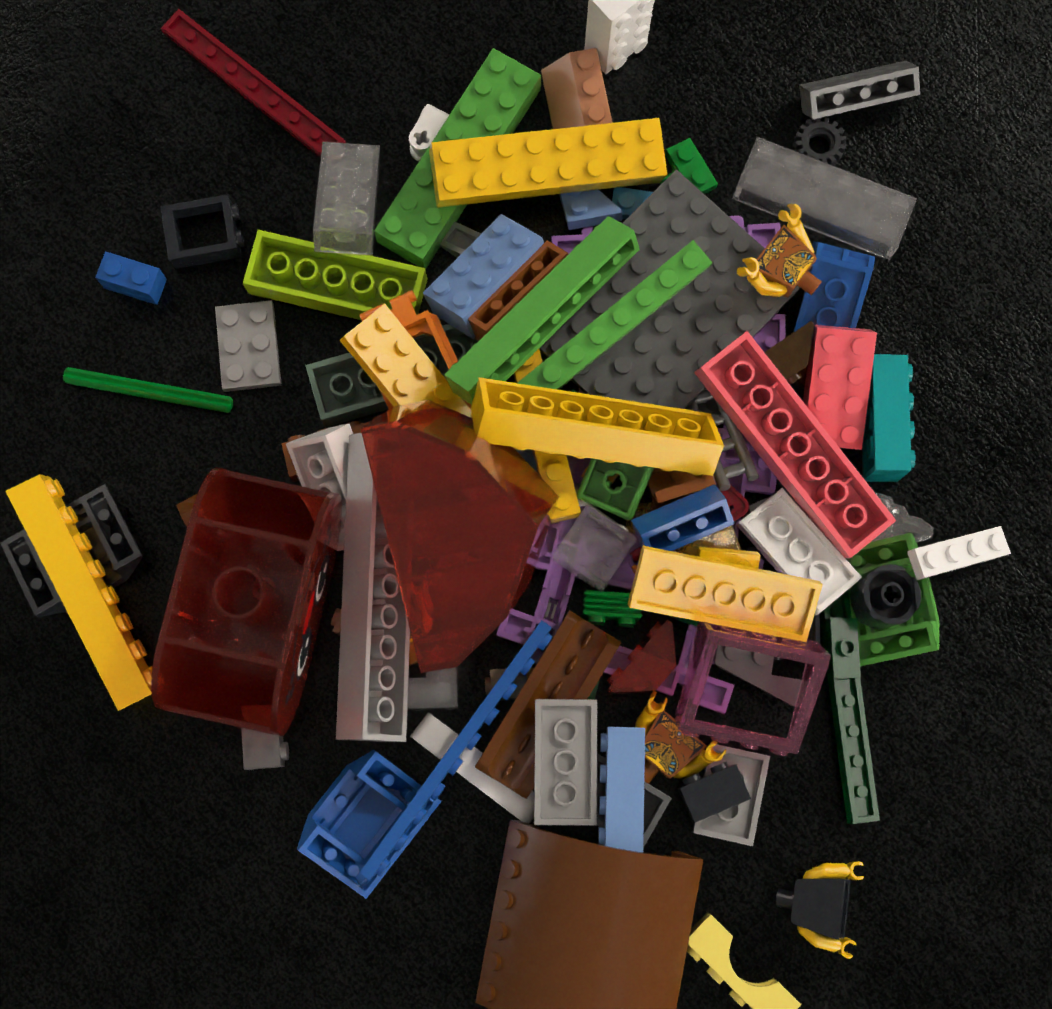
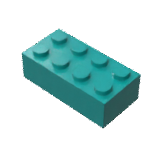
M874 354L862 445L863 478L866 482H898L915 466V451L911 450V439L914 438L915 426L914 422L910 421V410L913 409L914 396L913 393H909V382L913 378L912 364H908V355Z

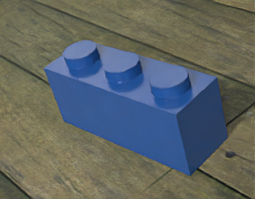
M715 484L631 520L641 547L643 545L668 551L676 550L735 524L727 500Z

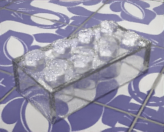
M322 143L313 226L314 252L357 255L373 254L380 145Z

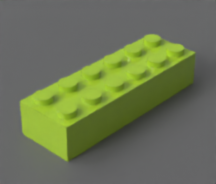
M258 230L243 285L248 294L361 320L359 314L380 304H386L389 309H392L389 300L410 290H413L417 301L412 302V305L418 315L427 283L426 269Z

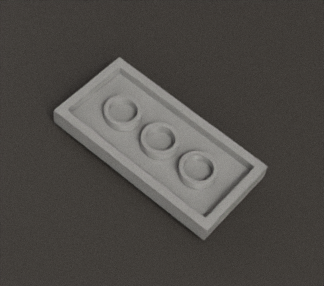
M535 699L534 825H597V699Z

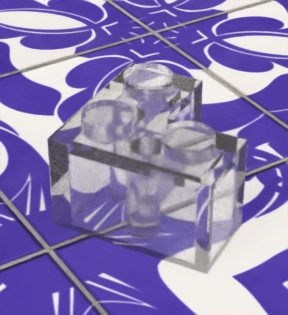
M456 646L426 647V678H408L407 710L458 709V661Z

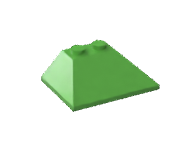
M910 532L870 542L853 557L845 559L860 576L882 565L894 564L906 569L904 571L916 579L907 552L919 547L913 534ZM929 577L917 580L921 591V603L918 610L915 611L908 621L885 629L872 628L857 621L860 666L939 650V616ZM852 587L848 589L849 600ZM850 601L852 618H856Z

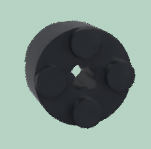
M894 564L882 565L862 574V578L852 586L850 593L851 606L857 621L876 629H885L908 621L915 611L918 610L921 603V591L917 580L904 571L906 569Z

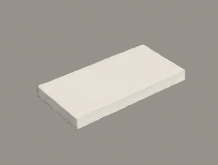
M783 488L737 524L738 528L778 573L817 580L823 584L815 610L816 616L862 578Z

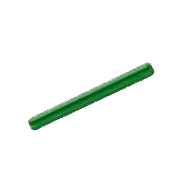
M67 367L63 375V381L67 384L225 413L231 412L233 406V399L225 395Z

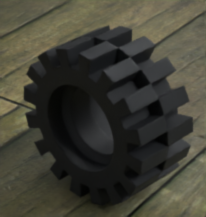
M827 117L824 118L823 122H820V118L814 119L813 122L809 119L805 125L802 124L792 145V150H794L793 156L794 159L799 158L797 162L799 166L804 163L806 164L805 170L809 171L810 167L814 168L813 173H819L820 169L823 172H827L830 167L833 169L846 148V145H844L846 136H842L844 130L842 127L837 130L838 123L836 121L831 125L828 123L830 118ZM815 136L822 137L828 141L830 148L826 153H816L810 149L809 140Z

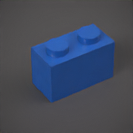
M106 251L95 277L104 289L158 305L167 281L160 268Z

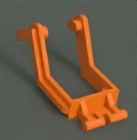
M413 290L389 300L392 306L390 311L412 338L422 334L434 337L448 369L458 362L438 316L429 313L428 310L418 315L416 314L412 302L417 301ZM383 304L359 314L361 320H365ZM381 392L404 438L417 441L416 466L422 465L418 452L423 450L422 440ZM464 400L467 406L471 409V405Z

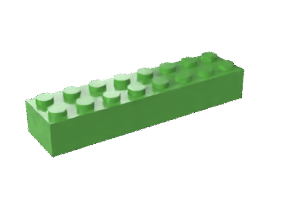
M493 48L432 142L513 134L541 90V75ZM430 146L374 230L377 243L418 267L425 269L437 253L440 243L451 226L458 220L467 206L465 204L437 208L429 155Z

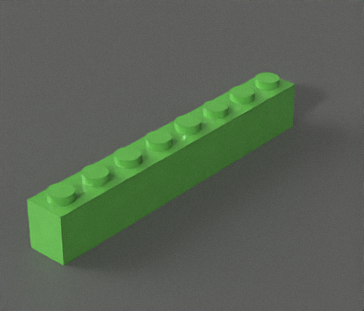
M610 216L597 225L580 244L576 245L543 280L444 374L453 393L472 405L479 377L506 381L640 250L634 230Z

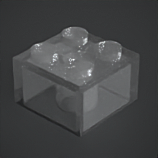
M586 505L554 552L552 560L598 591H604L635 545L637 537Z

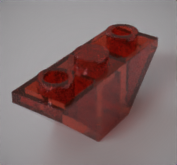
M667 620L663 625L657 622L647 634L651 640L644 648L638 644L627 657L631 663L623 671L618 667L607 680L611 684L607 690L610 694L654 692L675 669L673 623L670 620Z

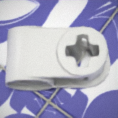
M430 104L424 107L409 135L410 154L416 161L421 160L450 115Z

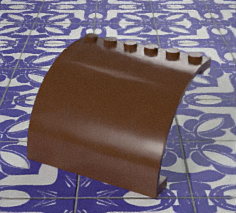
M510 820L475 1003L488 1009H676L704 859L680 851H672L671 856L600 845L552 833L520 820Z

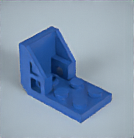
M813 241L812 247L817 260L809 272L820 279L822 283L812 296L804 291L793 333L810 321L814 325L856 328L872 275L875 256Z

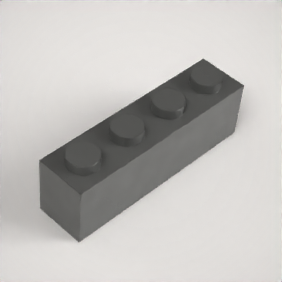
M902 61L801 84L799 87L802 113L811 119H817L920 95L919 67L908 61Z

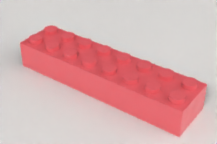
M748 331L694 372L803 512L844 558L853 557L897 521Z

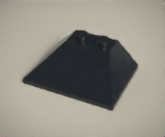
M104 484L66 505V507L71 506L79 521L75 523L79 533H85L92 545V549L89 552L93 560L98 559L106 573L102 578L106 586L115 588L129 579L142 560L143 555L107 485ZM24 529L0 542L34 615L42 617L67 612L26 530Z

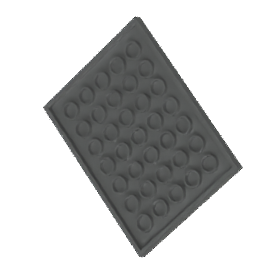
M675 170L622 223L634 230L640 250L539 348L540 352L546 358H549L692 240L697 243L713 263L707 270L571 379L585 394L685 409L705 388L694 372L746 331L754 338L801 289L797 286L788 298L783 296L760 295L746 276L740 277L737 274V269L739 267L747 268L742 259L751 257L757 259L765 248L678 170Z

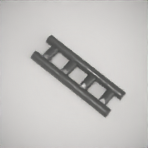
M708 390L701 391L686 408L687 410L701 412L698 405L714 400ZM715 400L720 413L712 415L716 426L725 423L730 436L722 440L724 444L722 452L735 448L740 460L739 463L723 468L719 458L713 475L719 490L726 491L731 487L729 478L745 473L748 481H754L759 478V474L742 433Z

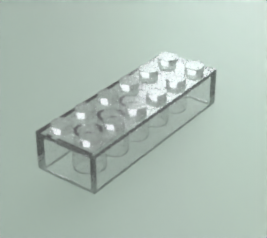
M760 137L756 138L732 198L775 216H778L781 210L787 211L790 216V210L787 205L797 204L801 208L802 214L799 220H801L803 227L888 260L891 259L898 249L917 200L915 197Z

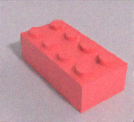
M815 325L807 365L803 402L839 448L862 450L877 332L870 329Z

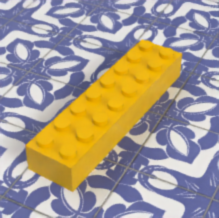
M660 118L431 142L429 149L437 208L660 183L667 176Z
M480 377L478 378L471 405L476 442H482L489 446L503 445L517 450H538L551 455L556 453L572 455L578 459L593 458L607 463L620 462L631 464L635 467H655L668 472L673 470L688 472L695 476L702 474L713 476L724 447L712 414Z
M39 474L6 490L5 492L117 710L119 711L153 694L159 689L157 683L160 682V678L153 666H147L143 658L147 655L145 648L139 639L134 640L130 632L133 626L127 614L120 613L116 605L119 602V598L114 588L106 586L102 578L106 575L105 570L98 559L93 560L89 552L92 549V545L86 534L79 533L75 525L79 521L73 508L65 506L61 498L65 493L59 481Z

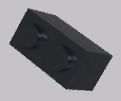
M727 761L711 767L712 774L701 778L699 773L682 780L684 786L677 789L691 822L696 823L751 799L737 764L728 766Z

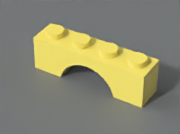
M707 912L692 927L687 952L697 962L702 958L710 966L706 972L719 985L725 981L732 988L729 995L741 1007L746 1003L752 1009H798L801 1004L776 979L752 983L736 975L729 959V949L733 936L710 913Z

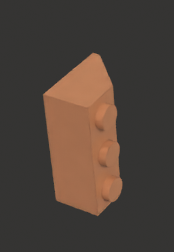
M597 48L569 52L541 70L553 129L613 123Z

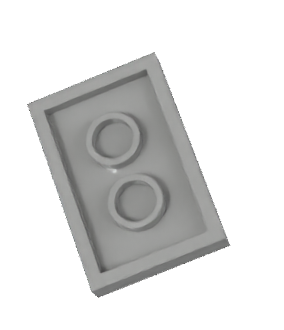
M273 301L215 307L223 391L229 392L281 386Z
M716 744L713 747L716 753H722L725 749L727 752L720 761L713 762L705 768L703 777L712 774L711 767L727 761L728 766L737 764L751 799L694 823L692 833L753 846L770 756Z

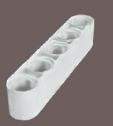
M428 712L410 737L441 760L458 737V734ZM475 747L471 751L466 748L460 756L464 762L457 770V773L519 820L529 824L534 818V792L532 791L529 797L525 799L475 768V765L483 753Z

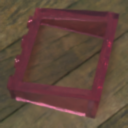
M698 621L675 717L677 728L681 730L682 734L690 737H699V734L711 736L713 741L727 744L731 740L740 742L741 746L748 749L757 750L758 746L769 748L770 752L781 756H787L788 752L798 754L827 672L831 655L816 641L807 640V642ZM717 645L806 663L787 738L695 720Z

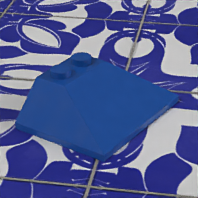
M372 750L346 765L313 807L305 822L297 850L367 899L441 803V800L438 798L435 801L431 798L423 807L427 810L426 815L417 826L412 823L405 832L409 836L408 840L399 852L393 849L387 857L391 863L382 876L379 877L375 874L372 879L368 880L360 874V871L422 787L377 751Z

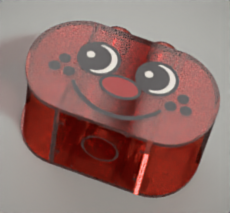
M219 467L212 469L208 473L193 505L156 646L151 679L152 699L156 708L277 736H283L287 732L295 716L305 686L335 563L342 518L340 494L228 471Z

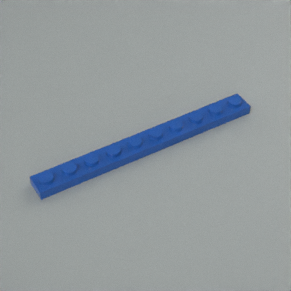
M541 620L362 868L360 874L368 880L372 879L375 874L381 877L391 863L387 857L393 849L399 852L409 838L405 832L412 823L417 826L427 813V810L423 807L430 798L435 801L446 787L442 784L444 778L448 773L453 776L464 762L460 758L466 748L471 751L482 737L478 733L484 723L489 726L500 712L496 709L498 703L502 698L507 701L517 688V685L514 684L516 678L520 673L525 676L535 663V660L532 659L534 653L538 648L543 651L552 640L553 636L549 634L552 630L551 626Z

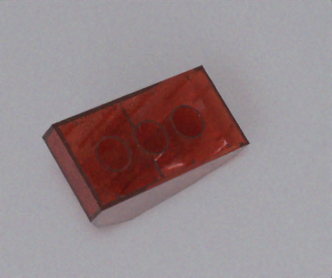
M424 400L394 406L360 428L421 673L458 667L509 616L532 579L559 499L554 490L513 447L488 443L483 438L477 437L471 417L433 401Z

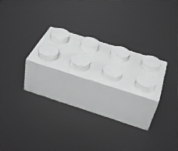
M655 0L588 1L584 50L597 48L600 67L605 74L612 69H619L626 62L628 56L633 52L639 53L645 48L648 43Z

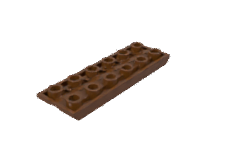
M569 610L476 763L475 768L527 799L535 785V699H588L620 646L621 641Z

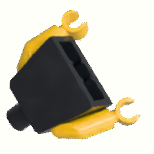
M859 861L849 862L848 864L823 863L806 871L803 879H796L794 891L779 888L776 896V906L792 909L791 923L797 925L798 932L814 947L838 952L842 956L851 959L853 955L844 952L845 945L849 943L856 945L855 941L845 937L851 880H862L864 876H855L853 873L854 866H860L863 863Z

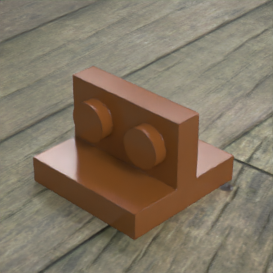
M654 468L647 484L652 498V511L711 485H716L713 476L703 474L695 476L688 472L675 470L668 472L660 468Z

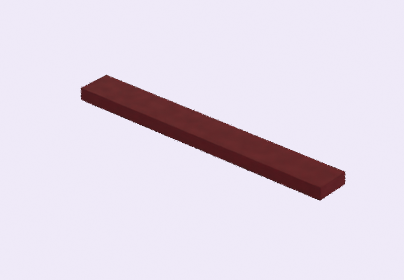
M180 9L161 27L163 34L328 165L347 145L346 140Z

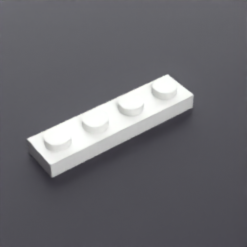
M1001 526L915 548L907 552L917 580L1011 554Z

